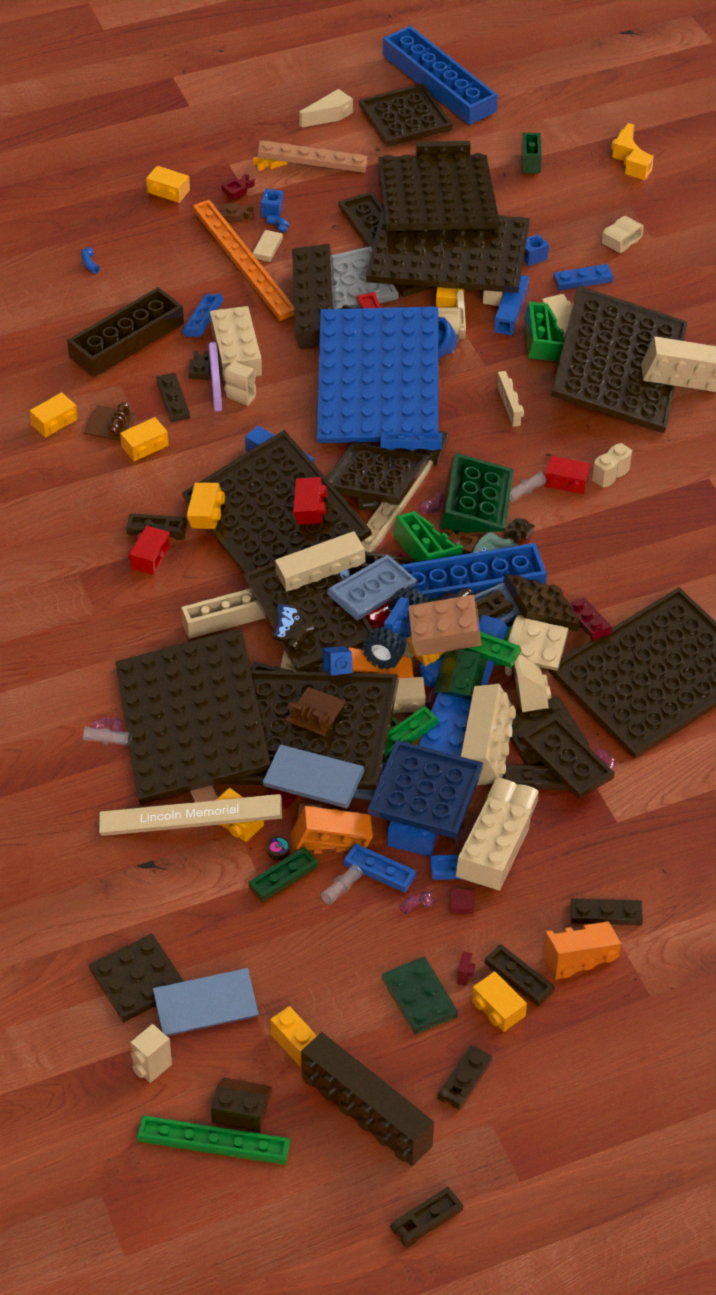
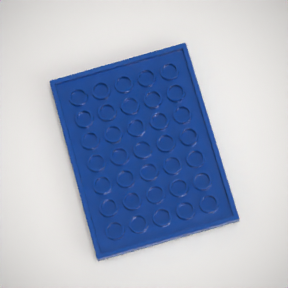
M438 307L321 309L317 443L381 442V432L438 433Z

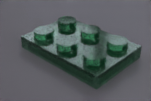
M425 956L382 974L383 982L414 1035L458 1017V1010Z

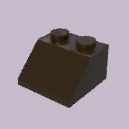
M223 1078L217 1085L211 1105L212 1123L261 1132L272 1087Z

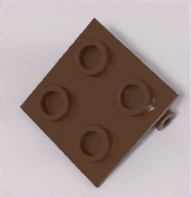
M126 402L119 404L118 409L97 405L84 434L121 441L120 433L129 429L135 413L130 412L129 405Z
M308 687L298 702H290L288 704L287 711H290V714L285 721L324 736L346 704V701Z

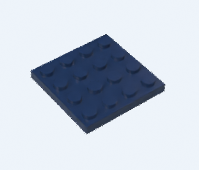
M396 740L369 805L368 815L457 839L483 770V762Z

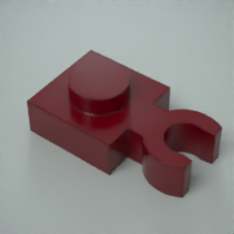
M245 174L240 180L234 178L222 184L221 188L226 195L234 200L247 193V188H253L255 186V179L249 180V174Z

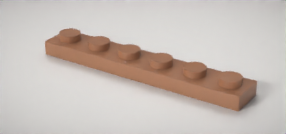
M260 140L258 158L362 173L366 172L367 156L271 141Z

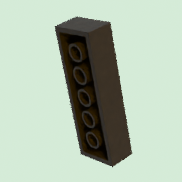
M330 243L292 249L295 333L299 349L320 346L321 309H336L334 266Z
M157 287L68 339L69 358L92 377H95L183 325V306Z
M323 1032L319 1033L301 1050V1071L304 1082L318 1089L327 1101L334 1102L344 1115H350L355 1119L361 1129L371 1132L381 1145L392 1149L398 1159L403 1162L406 1161L413 1166L433 1147L434 1121Z

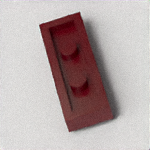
M585 597L575 599L569 603L581 623V628L593 641L613 633L612 626Z

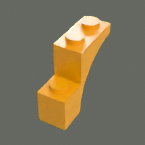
M628 123L624 129L620 130L618 138L612 142V157L624 161L626 175L646 180L652 171L654 156L644 152L634 143L635 125Z

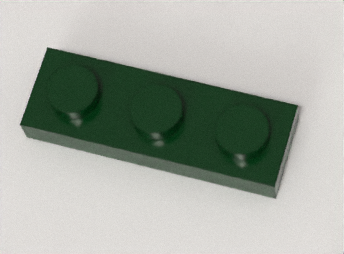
M303 847L248 881L249 888L264 902L318 868L319 862Z

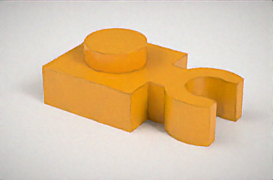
M258 156L253 158V164L257 165L258 171L264 170L267 166L273 169L287 164L286 161L258 158Z

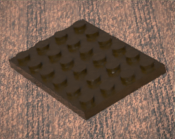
M275 562L243 574L246 585L274 632L278 626L277 605L280 603L297 607L311 618L315 633L307 636L297 651H294V648L291 651L287 647V642L279 641L296 671H305L322 664V648L344 646L347 649L362 648L366 638L373 630L365 616L357 621L327 594L330 587L343 581L340 574H333L317 582H312L287 592L276 574Z

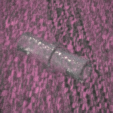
M538 472L527 480L519 481L518 485L511 488L509 501L514 502L525 494L529 495L532 493V490L545 484L546 479L544 475Z
M85 726L83 741L103 742V745L110 743L128 746L130 732L114 731L108 727L99 729Z
M353 864L345 873L337 876L333 880V884L321 893L323 901L331 905L342 893H347L350 890V886L363 875L362 870Z

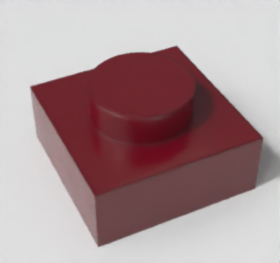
M464 951L462 953L457 976V984L466 986L468 978H473L476 964L472 963V953Z

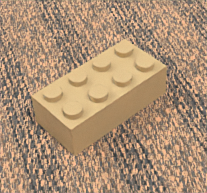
M244 306L210 311L211 331L214 342H217L218 361L223 381H225L224 370L233 361L255 369L256 376H262L261 355L249 307Z
M654 336L641 363L643 381L716 392V346Z
M500 684L474 686L461 757L483 762V770L477 785L493 784L495 778H503V774L506 772L505 761L506 756L509 754L508 744L513 734L512 722L516 717V710L511 705L507 693L503 691Z
M488 797L458 857L456 877L500 891L528 833L532 810Z

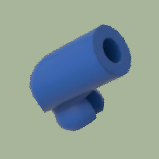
M268 214L266 220L268 224L277 225L279 232H287L289 227L287 220L280 216Z
M86 247L85 250L82 249L80 255L84 267L93 274H97L100 271V267L91 260V257L94 255L93 250L90 247Z

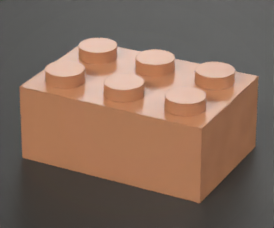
M474 595L409 606L411 637L416 656L482 646L478 609Z

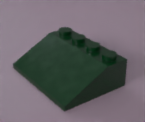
M455 453L448 469L439 528L450 529L456 533H459V531L464 533L505 531L514 469Z

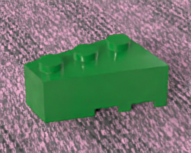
M528 303L524 316L528 358L559 362L565 338L564 331L558 327L557 319L547 303Z
M415 511L396 516L393 536L409 557L414 559L415 563L462 555L463 551L462 545L459 543L455 545L448 540L449 536L447 534H440L433 529L434 525Z

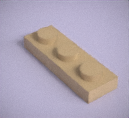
M506 371L498 372L497 388L512 426H521V417H524V410L522 405L518 403L517 392L513 391L512 379L508 378Z

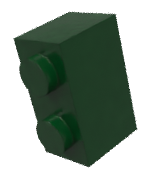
M522 133V173H540L542 158L541 133Z

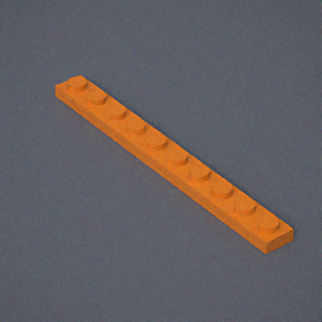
M207 200L193 205V212L277 319L281 321L295 316L294 305L212 202Z

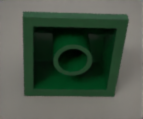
M465 650L445 652L434 694L438 695L439 692L472 700L474 686H481L487 660L481 653Z

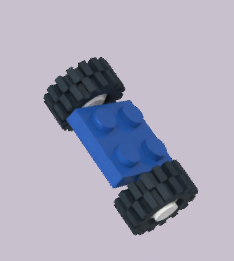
M402 587L396 591L389 602L388 610L390 612L384 622V627H381L380 630L379 628L372 630L363 643L364 657L368 656V662H374L373 666L376 667L378 664L380 669H383L385 666L387 670L391 667L394 668L405 652L406 639L411 636L409 606L428 603L427 596L422 597L423 592L417 593L418 589L416 588L411 591V587L406 589Z

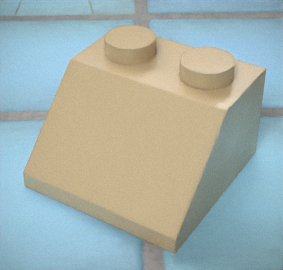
M519 655L513 664L522 712L549 708L548 699H551V691L546 674L542 675L540 666Z

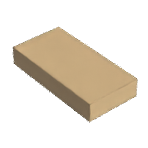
M265 230L253 252L255 258L271 262L283 239V234Z

